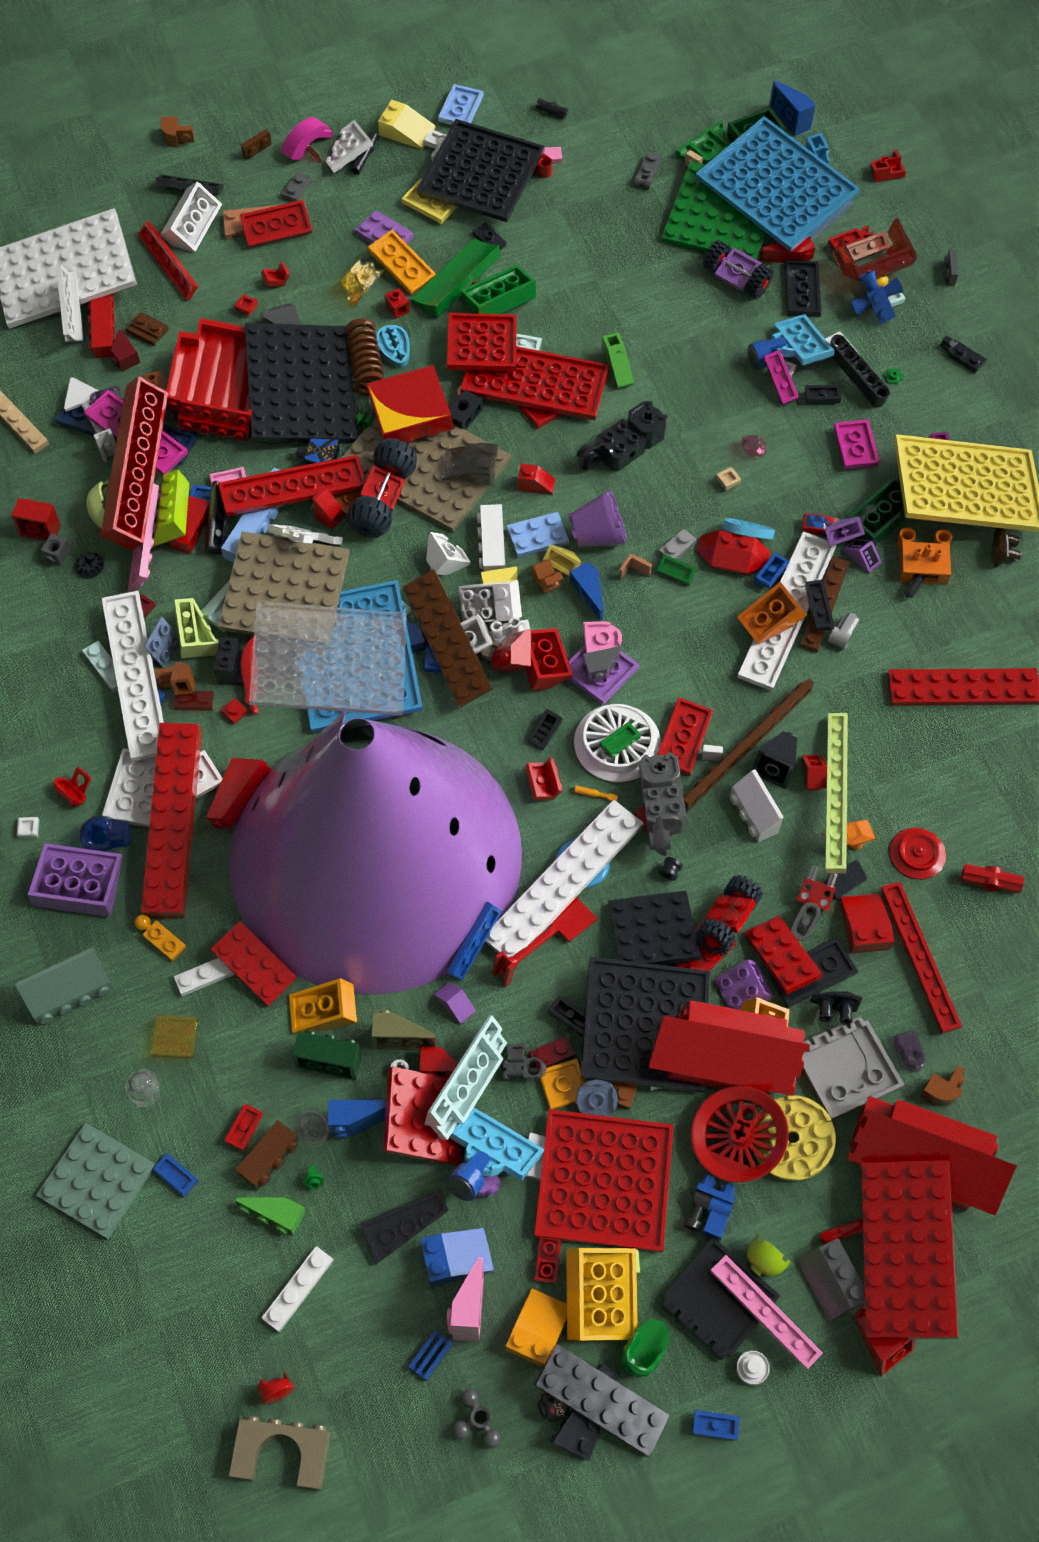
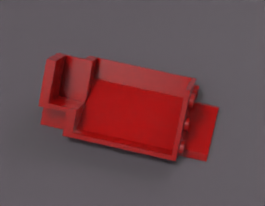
M690 1000L675 1017H662L650 1057L649 1068L667 1071V1078L710 1087L724 1089L732 1086H749L765 1093L770 1091L794 1096L796 1077L800 1078L804 1066L803 1053L805 1051L808 1052L810 1044L804 1043L805 1030L787 1027V1019Z
M868 1096L861 1108L847 1160L860 1165L870 1162L949 1160L952 1206L967 1211L971 1206L995 1216L1017 1167L1013 1163L994 1157L999 1146L996 1143L997 1136L900 1099H897L893 1105L872 1096Z

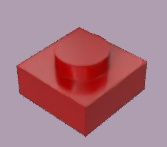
M243 294L234 307L236 311L250 316L258 306V301Z
M234 698L221 709V713L235 725L248 713V710Z

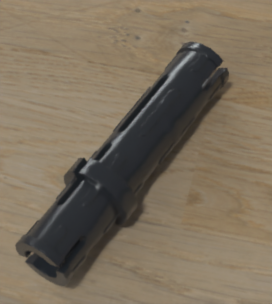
M369 133L368 137L373 145L368 151L357 156L351 167L352 173H357V175L361 173L369 155L374 151V145L379 139L376 133Z

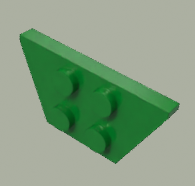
M719 121L676 149L675 154L686 158V153L691 150L703 157L702 164H708L731 144L727 132L724 131L723 122Z

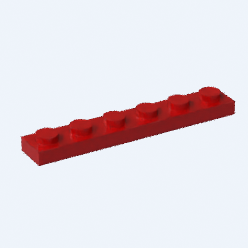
M145 221L138 236L184 298L191 300L198 289V285L153 225Z

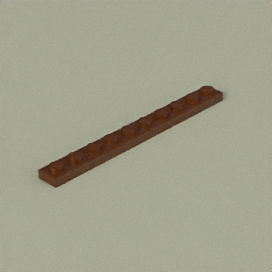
M808 678L804 683L800 682L793 694L789 693L783 699V703L780 706L777 705L772 709L771 715L768 718L764 717L755 730L752 729L748 732L743 742L739 741L734 746L731 754L727 753L724 755L720 764L717 767L713 766L705 779L701 778L695 784V788L692 791H687L684 794L686 812L705 796L812 691L814 685L812 680Z

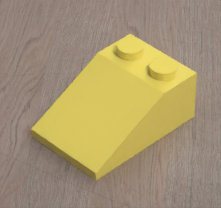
M394 100L390 101L378 121L379 136L422 150L425 146L424 139L431 129L435 130L436 128L433 123L408 105Z

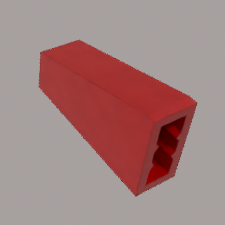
M231 758L206 816L213 827L223 829L234 826L256 788L272 770L263 760Z

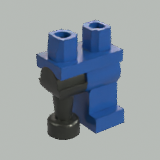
M706 1175L702 1182L698 1184L693 1197L694 1206L691 1217L685 1219L683 1226L699 1232L702 1226L699 1219L703 1211L710 1213L702 1235L709 1238L714 1237L720 1242L735 1197H733L735 1186L724 1182L722 1190L718 1191L713 1189L716 1178Z

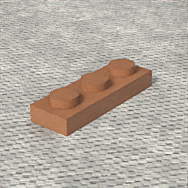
M883 231L839 249L844 265L888 249L890 246Z

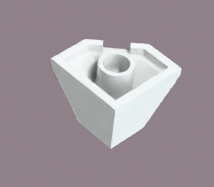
M431 532L428 536L426 558L430 570L434 569L437 574L447 576L470 565L471 562L462 548L458 545L454 547L451 543L447 542L448 538L443 534Z
M478 614L461 623L476 654L492 646V637L485 622Z

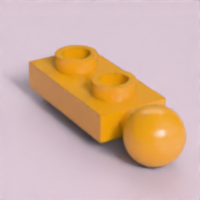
M141 914L136 917V928L146 930L142 934L143 937L172 962L187 948L182 941L157 920L151 925V920L147 915Z

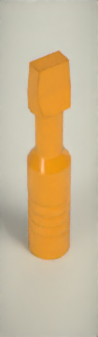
M577 785L574 791L577 794L595 798H606L610 801H617L618 798L614 794H605L598 790Z

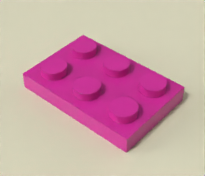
M869 419L834 423V431L844 470L879 466L880 461Z

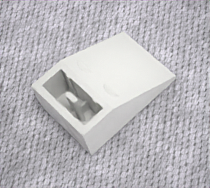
M518 580L459 586L463 621L477 614L484 622L509 621L513 617H522Z

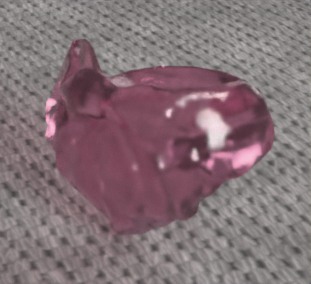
M747 435L741 438L742 449L750 456L762 457L767 453L766 442L756 435Z

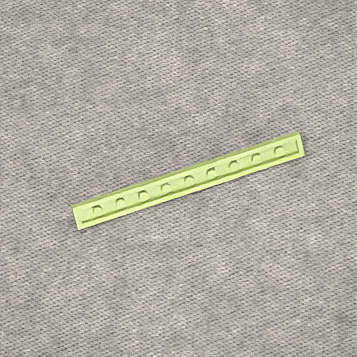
M828 713L826 873H846L847 713Z

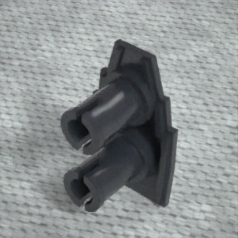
M848 991L813 993L810 1002L819 1005L820 1021L830 1022L832 1020V1010L840 1011L839 1022L843 1025H850L853 1022L852 1012H857L863 997Z

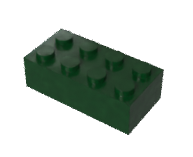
M895 475L847 516V518L860 517L865 534L855 537L856 539L872 540L874 546H876L907 519L905 518L900 479Z

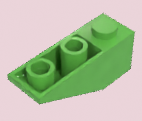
M619 332L602 336V352L607 364H609L617 388L634 385L625 346Z
M286 1197L236 1198L235 1200L240 1211L247 1215L250 1213L257 1215V1220L266 1225L269 1222L276 1225L275 1229L285 1235L288 1232L294 1235L306 1213L303 1206Z

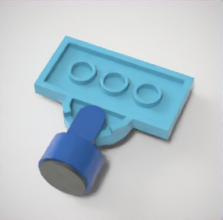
M805 314L774 323V330L777 333L772 335V339L751 343L747 350L749 361L756 369L766 366L763 359L765 355L778 350L781 351L783 357L796 356L802 365L834 356V349Z
M473 1108L464 1124L459 1123L450 1135V1138L464 1146L466 1151L465 1163L459 1164L447 1179L448 1188L458 1199L471 1201L484 1186L483 1176L491 1177L505 1171L522 1181L543 1155L544 1149L483 1112Z

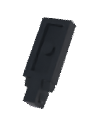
M948 336L942 339L940 346L946 349L948 356L972 372L976 373L986 363V358L961 342Z

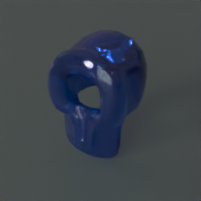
M92 816L81 826L80 840L84 848L105 852L112 848L126 847L130 844V826L126 821L114 820V818L109 816Z

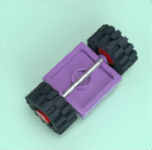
M716 240L709 247V251L706 252L707 255L704 257L703 267L715 273V277L742 292L745 289L748 293L759 298L765 293L766 288L769 287L768 285L771 283L772 275L774 274L773 270L734 247L731 250L729 245Z

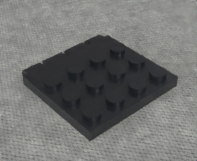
M712 1237L663 1295L665 1301L661 1307L672 1317L677 1311L681 1313L676 1320L689 1332L695 1326L697 1330L693 1336L706 1347L712 1341L714 1345L710 1351L722 1361L726 1355L731 1357L759 1321L710 1272L711 1269L727 1255L773 1303L781 1295Z

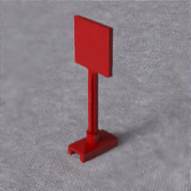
M576 897L551 923L552 926L535 938L526 948L521 949L513 957H508L503 951L497 954L491 974L495 976L499 973L504 978L502 985L507 987L512 981L514 970L518 963L553 935L560 933L568 942H571L596 922L598 918Z

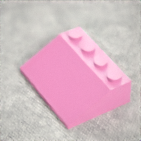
M478 1257L452 1302V1309L448 1308L447 1326L449 1334H452L453 1341L479 1342L484 1282L482 1257Z

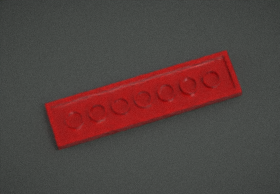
M354 455L218 482V487L226 516L310 500L323 487L327 488L332 495L360 490L363 488L366 480L359 457Z
M1037 668L889 669L887 672L891 706L1039 704Z

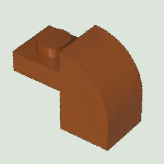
M177 116L161 117L163 139L168 145L178 147L179 143L195 142L193 126H179Z
M550 559L529 566L536 584L543 593L561 586L559 580L563 579L561 572H555Z
M175 662L174 667L155 670L154 674L159 688L173 687L175 695L194 693L196 684L188 664Z
M958 1065L948 1081L933 1074L920 1097L938 1106L953 1104L963 1093V1090L959 1088L965 1080V1077L962 1076L965 1069Z

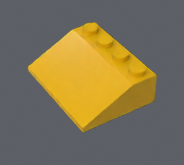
M566 1249L567 1340H629L637 1329L636 1249Z

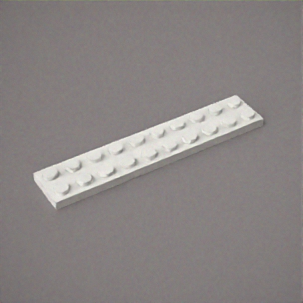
M803 532L780 582L807 614L809 603L804 584L806 581L822 580L837 544L830 546L828 540ZM805 617L793 627L760 644L753 640L737 678L772 691Z
M133 591L102 598L130 758L133 762L156 757L159 724L164 723L152 657L144 647L148 636L139 591Z
M613 800L495 923L485 942L498 953L503 951L508 957H513L521 949L526 948L546 930L643 827V822Z

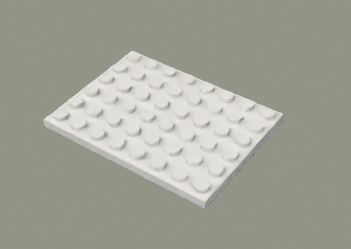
M115 208L0 247V298L9 329L61 311L56 265H62L68 272H76L80 304L137 285Z

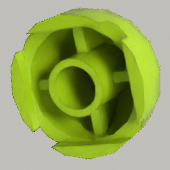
M756 1234L747 1249V1258L752 1264L750 1269L758 1276L764 1274L768 1277H776L782 1274L791 1264L790 1260L788 1259L784 1262L782 1260L784 1255L767 1240L759 1241L760 1235Z

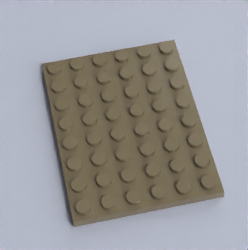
M377 416L341 457L358 455L365 480L374 465L373 455L375 448L384 441ZM453 424V430L432 436L420 437L406 443L415 450L417 465L411 476L404 479L406 481L397 499L398 503L451 532L455 531L511 460V454Z

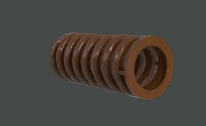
M359 318L350 321L346 325L345 334L355 390L361 395L369 396L366 383L382 380L384 376L375 324L369 319Z

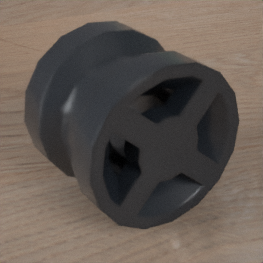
M666 857L664 866L659 869V874L665 879L675 881L678 877L677 873L682 870L683 865L675 858Z

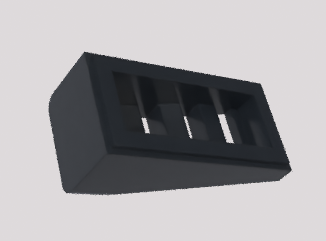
M546 709L527 741L544 750L562 724L563 718ZM549 718L550 720L554 721L555 724L553 725L547 722L546 720ZM545 724L552 729L549 731L542 726ZM539 730H541V731L545 732L546 734H548L547 737H545V736H543L542 734L538 733ZM535 736H537V737L543 739L544 742L541 743V742L535 740V739H534Z

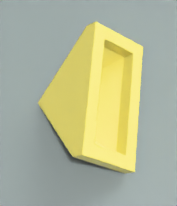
M549 545L543 560L550 559L554 568L570 576V571L579 567L581 563L573 551L555 545Z

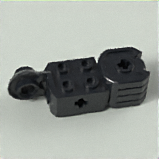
M642 401L629 410L627 422L621 419L596 436V444L594 446L586 444L579 449L577 457L579 458L580 469L584 471L592 468L601 460L612 470H621L643 455L645 449H650L664 440L668 419L667 414L663 415L658 408L653 406L652 401Z

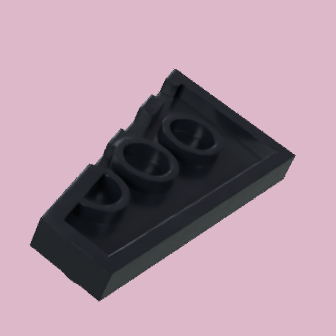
M441 1190L361 1223L376 1265L449 1211Z
M604 1364L597 1365V1370L618 1382L619 1372ZM571 1410L567 1418L564 1417L560 1423V1429L557 1434L553 1435L549 1442L589 1461L601 1428Z

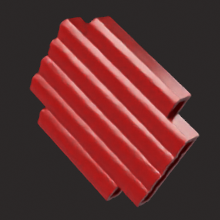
M200 318L197 334L179 331L166 392H168L166 407L170 410H180L178 427L186 431L197 430L202 434L213 433L222 438L232 437L238 441L248 440L252 410H250L245 330L243 326Z

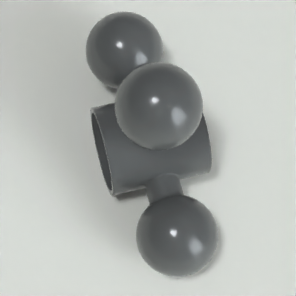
M474 1389L464 1390L461 1395V1401L466 1407H471V1420L467 1422L457 1421L452 1427L454 1437L460 1440L468 1437L470 1429L474 1427L477 1430H483V1443L486 1447L496 1448L501 1442V1436L489 1426L491 1423L489 1410L486 1407L478 1406L479 1395ZM482 1412L486 1414L487 1421L484 1424L475 1422L474 1417L477 1413Z

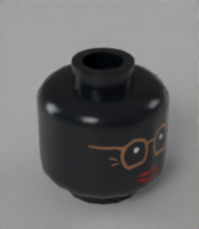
M545 1392L540 1395V1400L537 1401L543 1419L546 1418L548 1421L554 1422L569 1415V1407Z

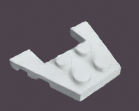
M269 524L268 532L274 533L275 537H286L293 542L312 543L313 540H319L330 544L342 545L343 537H333L325 533L311 532V530L289 525Z

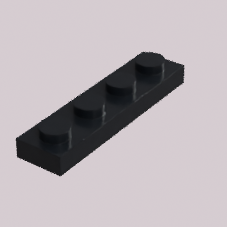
M164 174L156 177V185H161L162 188L175 187L179 191H186L189 186L199 182L213 196H218L223 191L224 184Z

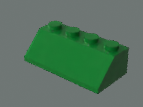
M517 264L462 289L461 294L470 313L502 314L536 298V281Z

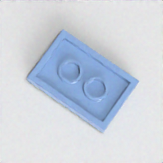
M453 84L438 116V122L453 125L455 119L471 123L484 96L483 91Z
M558 512L507 525V531L518 558L546 551L549 545L561 547L569 544L568 536Z

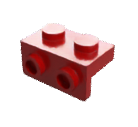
M549 758L545 763L526 764L525 769L533 799L554 800L562 792V784L559 781L554 759Z

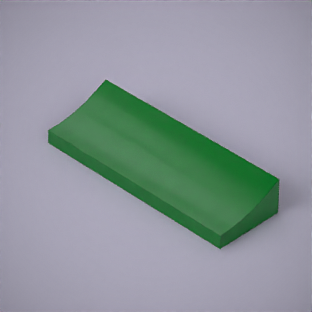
M474 238L411 299L412 304L438 318L462 295V289L471 286L473 281H476L500 258L499 245L484 243Z

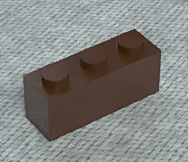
M277 1120L235 1169L238 1175L256 1190L264 1187L269 1182L271 1173L274 1170L277 1171L283 1165L287 1154H292L298 1147L299 1139L297 1135Z

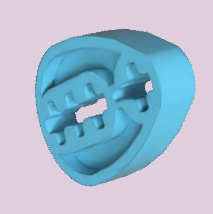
M387 325L379 329L377 340L380 354L388 363L396 368H404L410 357L407 332L397 325ZM388 333L392 335V340L395 342L396 348L392 346L391 340H389Z
M725 518L722 527L724 530L735 534L764 539H773L775 533L773 528L732 518Z

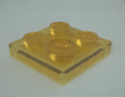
M157 1014L151 1055L155 1057L193 1059L199 1018Z

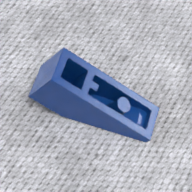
M586 562L570 571L569 581L597 618L601 620L603 619L604 609L599 573L594 566L592 567L589 562Z

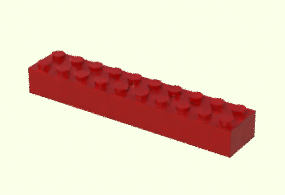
M139 376L126 385L100 535L130 551L144 544L168 392Z
M159 724L141 912L148 917L185 918L202 739V730L199 724Z

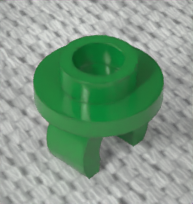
M360 411L355 418V421H357L356 426L361 424L366 429L373 422L371 417L366 416L367 411L363 413Z
M316 1165L308 1166V1175L303 1178V1185L309 1189H317L324 1184V1177L318 1174Z

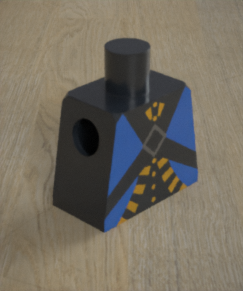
M310 439L307 448L298 446L296 457L304 458L305 465L337 459L340 452L339 440Z

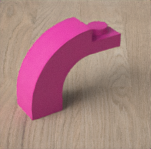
M307 118L291 130L280 151L290 159L302 160L306 148L314 139L319 137L331 138L334 132L328 129V125L322 123L317 118Z

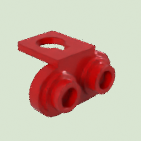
M77 767L71 781L58 777L53 782V788L58 795H62L68 801L70 806L78 807L84 804L86 800L85 792L91 777L83 769ZM79 774L84 778V784L80 786L78 785Z

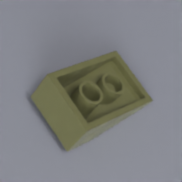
M388 1010L373 1012L372 1039L374 1049L421 1050V1047H436L434 1033Z

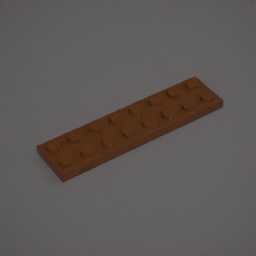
M433 569L403 586L402 588L457 705L461 708L493 690L437 572Z

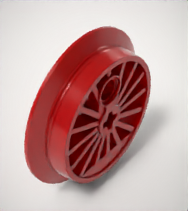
M749 1086L727 1087L712 1094L698 1109L691 1130L694 1152L704 1168L722 1180L735 1183L754 1181L770 1173L783 1158L789 1139L788 1123L779 1104L767 1093ZM733 1104H739V1111L736 1117L731 1107ZM757 1106L764 1110L760 1115L756 1110ZM727 1107L733 1124L720 1112ZM747 1113H754L753 1119L749 1121L744 1120V1116ZM768 1114L773 1119V1121L757 1127ZM717 1115L729 1128L712 1122L713 1118ZM710 1126L727 1134H707ZM776 1127V1134H758ZM744 1133L745 1137L738 1139L737 1135ZM707 1140H724L712 1146H707ZM758 1140H776L775 1146L772 1147ZM754 1145L772 1153L766 1158ZM723 1147H726L720 1154L714 1152ZM748 1147L763 1161L762 1164L757 1167L755 1166ZM744 1150L751 1167L744 1165ZM738 1151H739V1162L734 1161L735 1158H736V1155H737Z

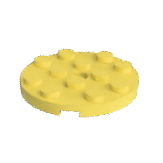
M788 1095L787 1097L776 1099L775 1101L785 1114L789 1134H798L799 1141L796 1143H789L788 1141L783 1158L770 1174L788 1181H800L811 1178L820 1173L833 1156L836 1135L832 1120L818 1103L809 1098ZM760 1109L758 1114L760 1115L764 1110ZM768 1114L757 1127L773 1121V1119ZM776 1127L758 1134H776ZM758 1140L772 1147L775 1146L776 1140ZM754 1145L766 1158L772 1153ZM754 1153L759 1164H762L763 1161Z

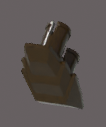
M996 528L994 531L991 556L995 568L1006 559L1018 562L1021 558V551L1009 548V545L1017 547L1020 543V537L1006 533L1004 528Z

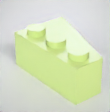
M193 598L174 600V613L181 658L217 655L219 642L213 636L211 628L205 622L204 616Z

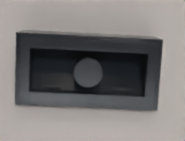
M857 860L846 866V873H836L834 898L836 900L867 880V876Z

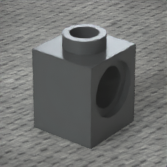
M51 533L41 552L46 562L61 566L71 547L68 539Z

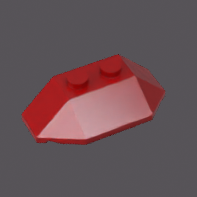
M724 530L701 535L697 547V553L701 555L710 567L744 575L761 570L769 560L771 553L755 537Z

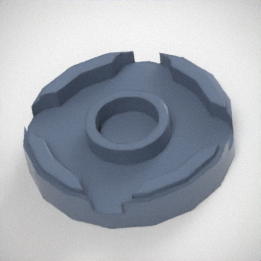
M598 1079L587 1080L581 1084L577 1091V1107L584 1114L609 1117L617 1107L618 1096L616 1089L608 1081Z

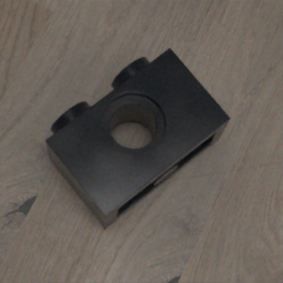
M467 390L458 395L455 403L448 407L453 424L467 430L483 410L482 399Z

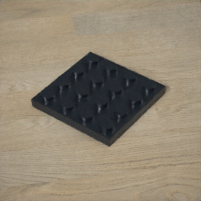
M687 891L608 900L619 960L656 965L701 960Z

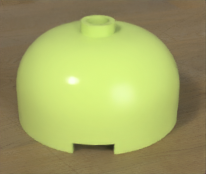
M110 480L100 481L89 491L86 499L88 514L100 529H102Z

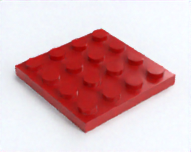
M449 313L447 369L516 371L517 315Z
M394 1066L388 1068L383 1152L454 1166L461 1164V1145L452 1140L450 1136L448 1140L441 1139L431 1126L424 1125L429 1109L445 1086L448 1078Z

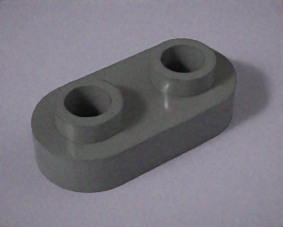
M806 902L800 907L790 927L791 932L798 940H805L810 936L820 917L819 906L813 902ZM808 908H811L813 911L810 916L806 914ZM798 926L803 927L802 933L797 932Z

